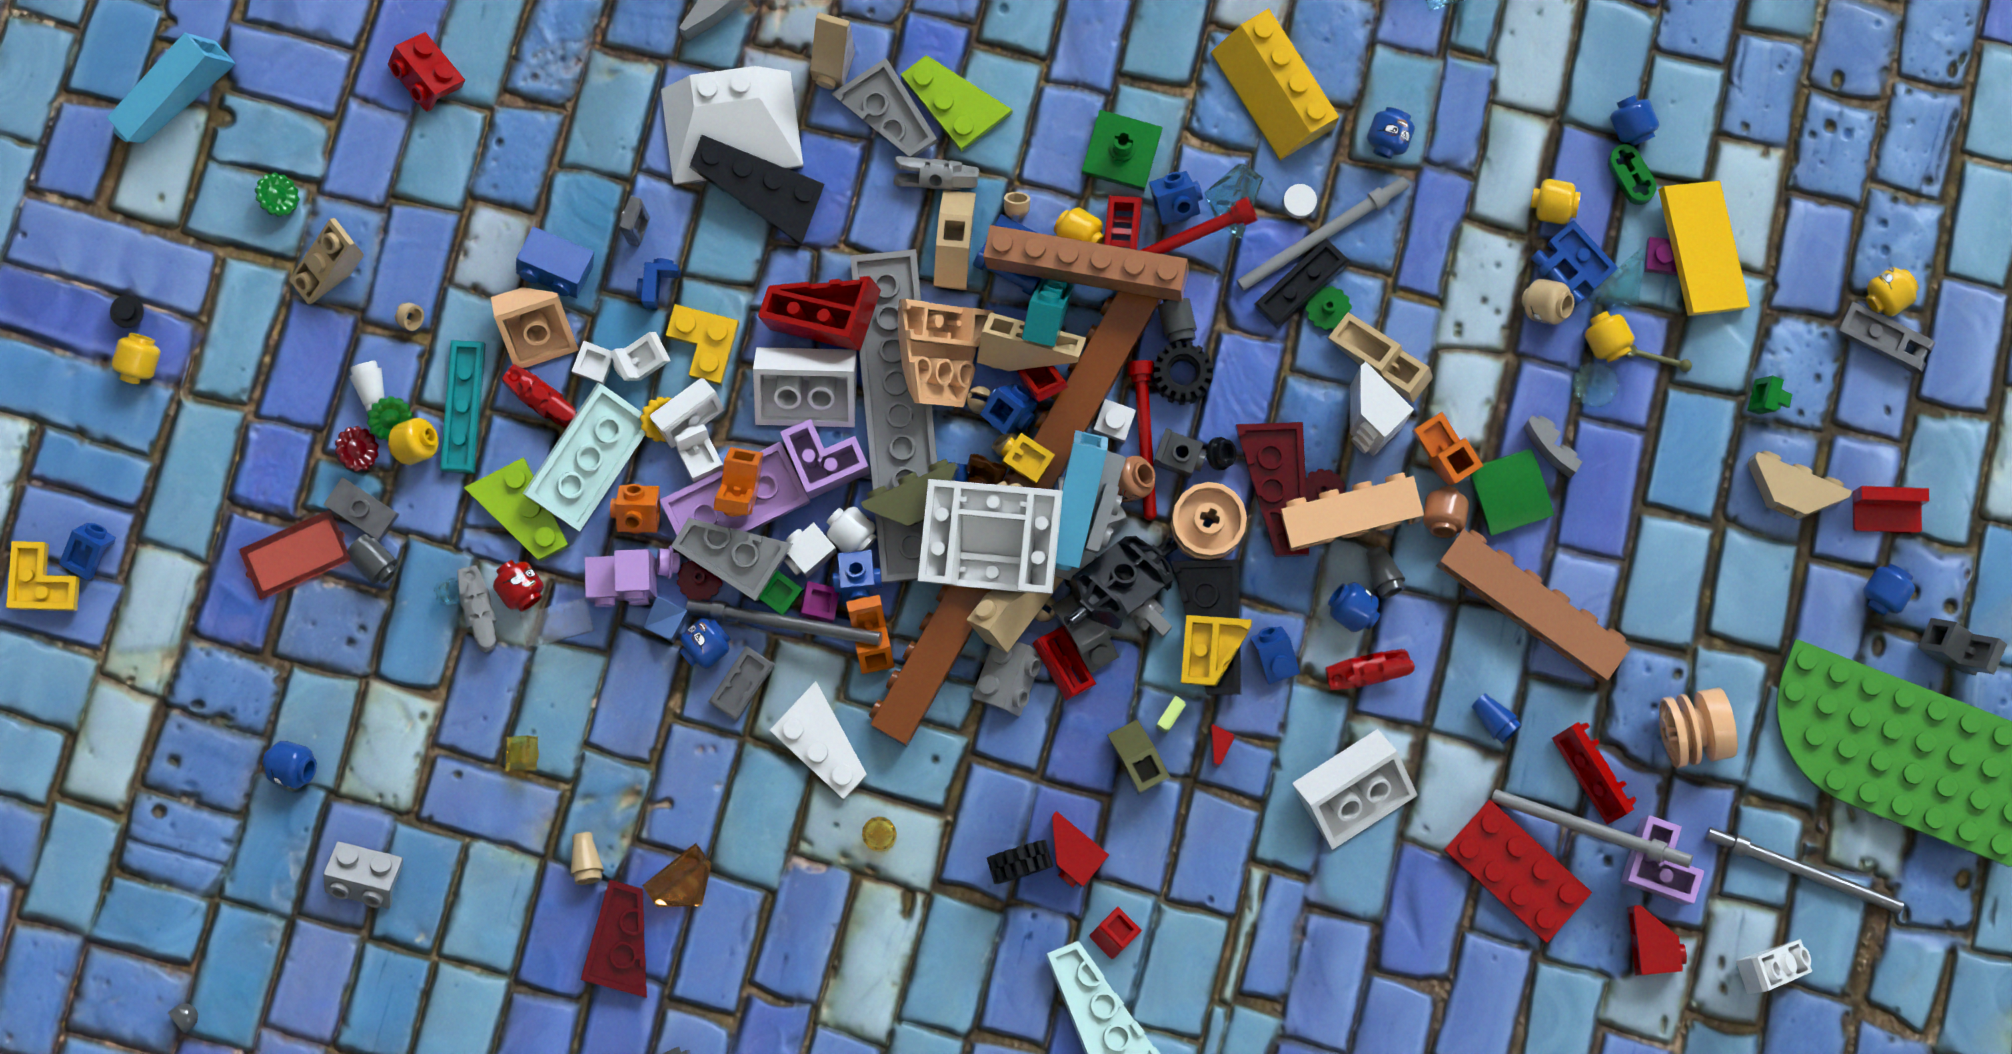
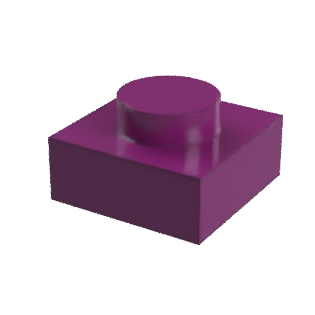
M1649 237L1647 239L1644 272L1678 275L1670 239Z
M807 581L804 586L799 616L832 624L835 619L839 593H835L834 587Z

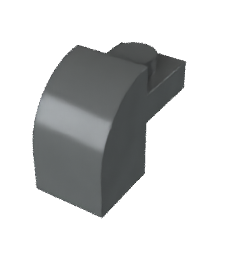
M1073 594L1051 605L1061 626L1073 642L1090 674L1119 657L1104 624L1093 621L1090 618L1083 620L1074 629L1069 628V625L1065 624L1064 617L1078 608Z
M1931 618L1918 649L1934 660L1955 670L1975 676L1977 672L1994 675L2007 644L1999 638L1973 634L1957 622Z

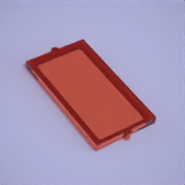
M327 510L239 549L248 571L246 572V577L252 580L260 600L347 563L351 558L347 553L348 548L343 539L345 533L339 530L331 510Z

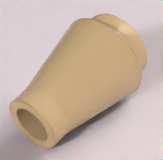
M582 832L574 834L572 836L573 847L570 876L574 877L575 884L577 885L600 882L602 880L601 873L604 872V868L594 844L592 833Z

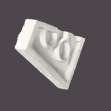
M815 681L770 731L845 800L864 780L867 774L817 681Z

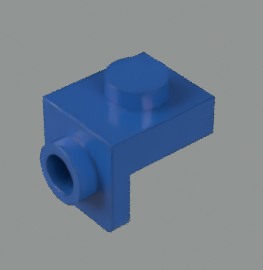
M657 258L654 259L653 263H644L643 279L638 278L636 295L637 298H641L645 309H658L661 278L680 279L681 271L677 264H673L674 261Z
M1267 627L1251 637L1268 684L1300 674L1290 637L1283 627Z

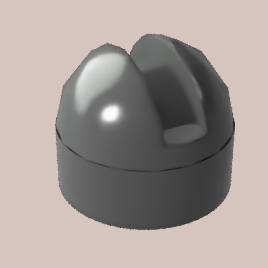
M179 1004L168 1012L184 1034L192 1029L198 1020V1012L191 1004Z

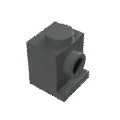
M1166 428L1154 459V466L1191 479L1194 470L1201 471L1207 453L1201 451L1202 442L1172 432L1171 429ZM1180 447L1187 449L1188 456L1180 458L1176 455V450Z

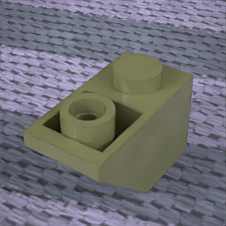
M1138 719L1107 734L1138 795L1169 780L1170 775Z

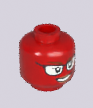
M510 560L497 569L498 576L494 580L493 588L507 608L510 610L519 609L520 612H523L533 607L542 599L540 593L544 588V584L528 562L524 561L515 564L513 560Z

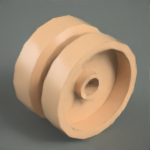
M1205 482L1193 485L1182 493L1175 504L1170 526L1173 541H1176L1178 548L1183 554L1193 560L1224 559L1236 549L1245 532L1247 515L1244 503L1235 491L1223 484ZM1204 519H1211L1213 521L1210 528L1203 526Z

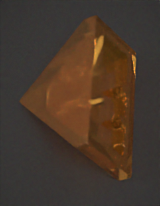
M695 843L642 886L657 907L702 906L712 864L698 844Z

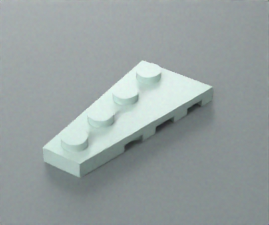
M1079 941L1045 954L1085 1054H1160L1157 1048L1153 1047L1138 1022L1132 1018L1124 1007V1003L1117 993H1114L1104 979V975Z

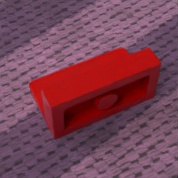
M1859 487L1853 491V530L1892 533L1921 532L1922 505L1929 502V488Z

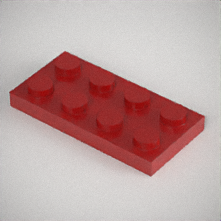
M1490 799L1443 849L1448 856L1544 943L1550 941L1592 894L1583 883Z

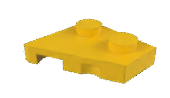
M1186 615L1181 683L1217 686L1252 628L1253 621L1251 619Z

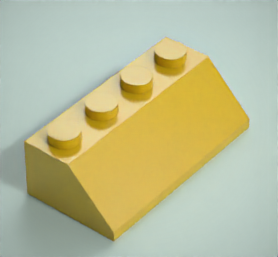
M1269 8L1241 24L1211 51V55L1279 161L1336 127L1339 115Z

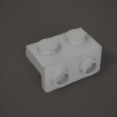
M1017 641L1008 653L991 646L971 698L978 702L1006 710L1013 715L1021 716L1023 708L1029 701V693L1035 677L1039 674L1042 666V659L1036 649Z
M337 841L323 874L325 892L337 899H351L363 902L370 907L389 909L393 903L392 892L403 867V857Z

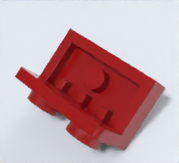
M426 32L395 45L388 61V66L393 76L402 82L410 92L412 99L419 103L426 112L433 109L437 99L462 88L465 82L462 75Z

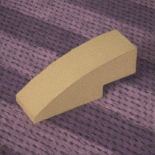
M1349 312L1328 337L1329 341L1361 366L1366 361L1398 394L1412 403L1415 402L1433 378L1429 366L1403 351L1400 344Z

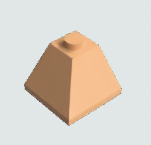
M521 287L491 297L494 318L513 364L521 368H527L579 351L558 293Z

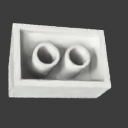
M756 348L753 366L755 425L795 426L811 419L814 426L855 427L856 350Z
M1366 361L1360 366L1350 386V434L1353 436L1351 439L1353 444L1365 454L1369 452L1374 456L1403 428L1414 409Z
M1378 729L1292 783L1304 808L1332 850L1418 796L1397 750Z

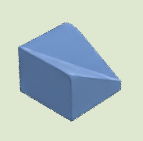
M657 596L644 628L674 643L689 616V612Z

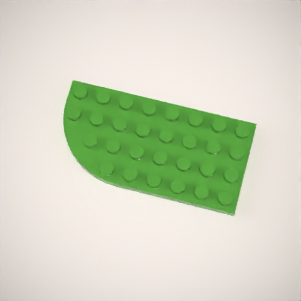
M1795 639L1779 680L1776 696V714L1780 736L1785 749L1799 771L1819 790L1838 801L2006 867H2012V721Z

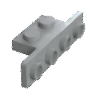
M1107 451L1080 567H1072L1071 570L1055 568L1056 577L1071 581L1073 575L1094 560L1100 547H1107L1112 533V529L1108 528L1107 525L1111 514L1117 516L1122 502V496L1117 494L1121 471L1126 461L1124 456Z

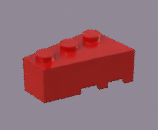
M863 276L859 280L848 281L832 279L828 283L817 284L801 282L770 285L767 288L758 317L772 331L860 351L881 290L870 276Z

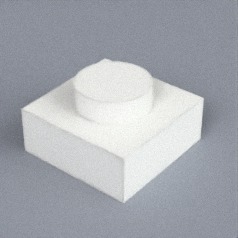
M583 341L572 368V373L604 385L614 362L610 355L611 351Z
M1105 399L1093 432L1125 443L1136 410Z

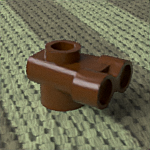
M970 454L966 470L969 472L967 482L997 485L1004 480L1007 468L1000 463L989 461L982 455Z

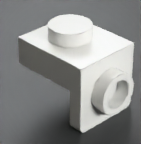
M648 332L626 348L614 349L610 352L614 361V369L624 381H641L671 361L656 332Z
M704 424L698 427L686 428L674 438L678 454L693 483L723 469V463L709 438Z

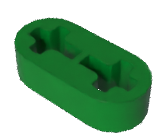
M1628 144L1617 146L1608 158L1609 170L1629 202L1635 205L1646 204L1652 199L1657 190L1656 181L1635 147ZM1619 154L1623 157L1629 156L1631 158L1628 164L1631 172H1629L1625 164H1617V160L1620 157ZM1633 177H1635L1639 185H1647L1648 188L1644 192L1645 196L1641 192L1635 193L1633 191L1636 186Z

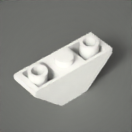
M1801 939L1749 955L1736 961L1747 994L1772 990L1812 972L1810 967L1811 957L1808 950L1803 947Z

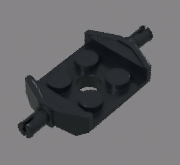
M1125 536L1072 576L1069 587L1078 608L1064 617L1065 624L1069 625V628L1074 629L1083 620L1090 618L1093 621L1118 630L1124 618L1163 588L1167 591L1171 589L1174 578L1171 566L1165 557L1178 548L1176 541L1172 542L1173 538L1168 537L1156 547L1154 544L1152 546L1137 536ZM1126 572L1132 578L1129 580H1121L1115 575V573Z

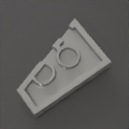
M886 58L831 93L837 100L908 157H916L939 142Z
M688 518L671 547L753 600L758 601L793 543Z

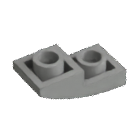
M1532 415L1523 426L1529 439L1552 466L1568 478H1571L1583 461L1576 458L1578 454L1565 445L1558 447L1554 444L1561 432L1555 429L1556 425L1543 416H1538L1537 418Z

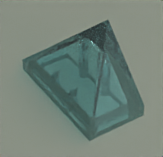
M1245 164L1236 165L1205 191L1214 217L1231 211L1230 207L1236 205L1235 201L1247 196L1254 207L1264 178ZM1235 223L1224 229L1237 238H1242L1246 226L1244 223L1241 225Z
M1641 248L1599 285L1587 300L1591 304L1638 306L1645 252Z

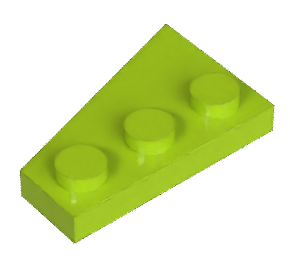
M927 55L901 74V79L960 152H963L1013 114L1011 108Z
M524 457L464 487L540 562L570 547L555 516L522 494L534 477Z

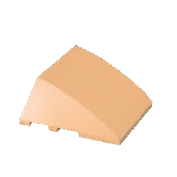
M910 299L899 300L898 339L902 368L914 403L964 407L976 370L973 360L980 345L981 333L989 313H994L993 310L957 307Z

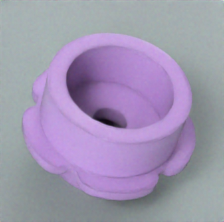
M671 546L668 549L659 548L656 560L657 575L666 576L667 579H670L672 573H678L680 565L679 553H673Z

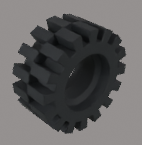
M1177 341L1175 345L1171 346L1169 344L1163 352L1160 351L1154 363L1152 378H1154L1155 389L1158 388L1162 398L1165 396L1168 398V402L1173 403L1177 401L1179 405H1185V402L1192 404L1199 397L1201 399L1206 391L1209 390L1213 378V362H1210L1209 354L1204 353L1201 346L1195 347L1192 345L1193 342L1189 341L1186 344H1181V341ZM1179 361L1189 362L1195 368L1196 377L1187 385L1175 383L1170 376L1171 367Z
M1046 840L1021 845L986 858L994 884L1015 880L1053 867Z

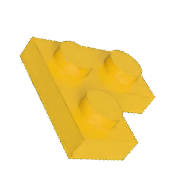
M674 304L666 337L697 346L689 372L690 378L697 380L704 378L709 383L722 386L740 323L739 320Z
M11 541L6 608L10 610L77 611L80 578L77 576L47 575L48 543Z

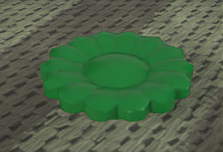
M274 172L271 175L265 174L262 179L258 180V186L255 187L256 200L260 203V207L263 210H267L269 215L275 214L277 217H281L284 214L287 216L297 208V203L300 200L297 195L298 189L294 186V182L289 180L286 175H279Z
M1334 286L1324 287L1307 302L1306 312L1309 314L1308 320L1312 321L1315 327H1321L1324 331L1328 329L1334 330L1344 316L1352 309L1349 297L1344 295L1342 289H1336Z
M389 396L387 399L380 398L378 403L372 404V410L367 413L369 417L367 425L370 427V432L376 435L379 440L385 439L388 441L391 429L397 424L410 420L413 417V413L409 411L410 406L404 403L401 398L395 399L393 396Z

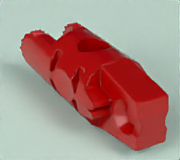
M513 364L503 375V384L520 401L532 408L543 418H549L557 425H561V428L566 429L577 414L573 405L571 406L569 402L563 399L561 393L527 370Z
M1401 648L1349 658L1325 667V673L1330 690L1351 689L1410 675L1415 671V665L1410 659L1409 653Z

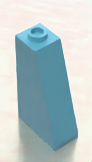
M184 32L106 118L115 126L113 131L120 139L125 142L131 141L144 144L227 73L236 63L215 40Z
M1075 430L1062 486L1063 497L1055 565L1057 569L1071 570L1072 567H1080L1107 454V437Z

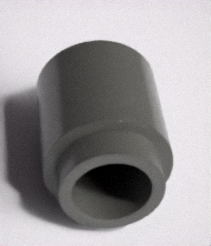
M1183 298V302L1162 299L1163 303L1158 305V311L1164 336L1169 338L1170 345H1175L1177 341H1181V344H1184L1187 341L1195 340L1194 332L1197 330L1190 299Z
M367 534L360 536L347 550L348 555L351 557L350 561L372 584L379 581L382 584L386 583L397 571L395 568L397 560L376 538H370Z

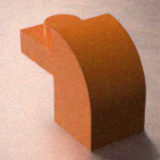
M1440 412L1412 430L1429 457L1427 461L1438 476L1448 485L1458 483L1484 466L1466 437L1461 440L1459 439L1443 412Z
M730 447L724 459L722 483L715 496L714 510L722 511L725 515L732 517L752 514L760 483L763 452Z
M880 595L847 601L851 627L882 632L880 646L855 642L861 673L867 674L894 668Z

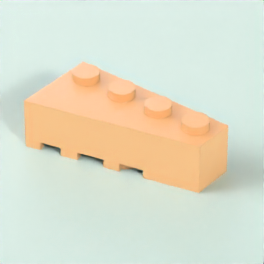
M1398 473L1385 477L1386 483L1373 486L1371 481L1352 485L1353 491L1339 494V490L1334 489L1320 493V499L1306 502V498L1302 497L1287 501V507L1282 508L1280 513L1290 551L1336 541V537L1340 536L1343 539L1361 536L1373 528L1376 531L1393 529L1395 526L1401 525L1402 521L1407 520L1408 525L1419 523L1424 513L1414 476L1405 477V473Z

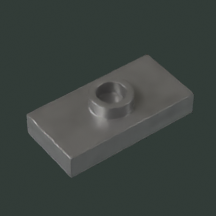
M630 196L627 206L622 212L619 227L627 243L638 247L641 245L650 217L642 199Z
M343 477L323 504L365 533L376 538L379 542L382 541L399 516L397 512Z
M745 646L708 702L738 721L775 664L748 646Z

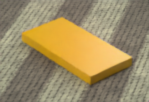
M1711 181L1670 185L1658 189L1687 315L1722 313L1749 308L1750 304L1721 182Z

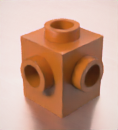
M619 485L617 498H611L610 517L616 518L617 532H629L632 534L658 532L661 517L659 486Z

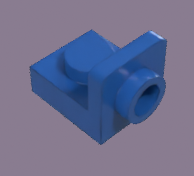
M86 523L72 530L59 565L89 580L95 576L105 548L113 545L116 537L109 534L99 524Z

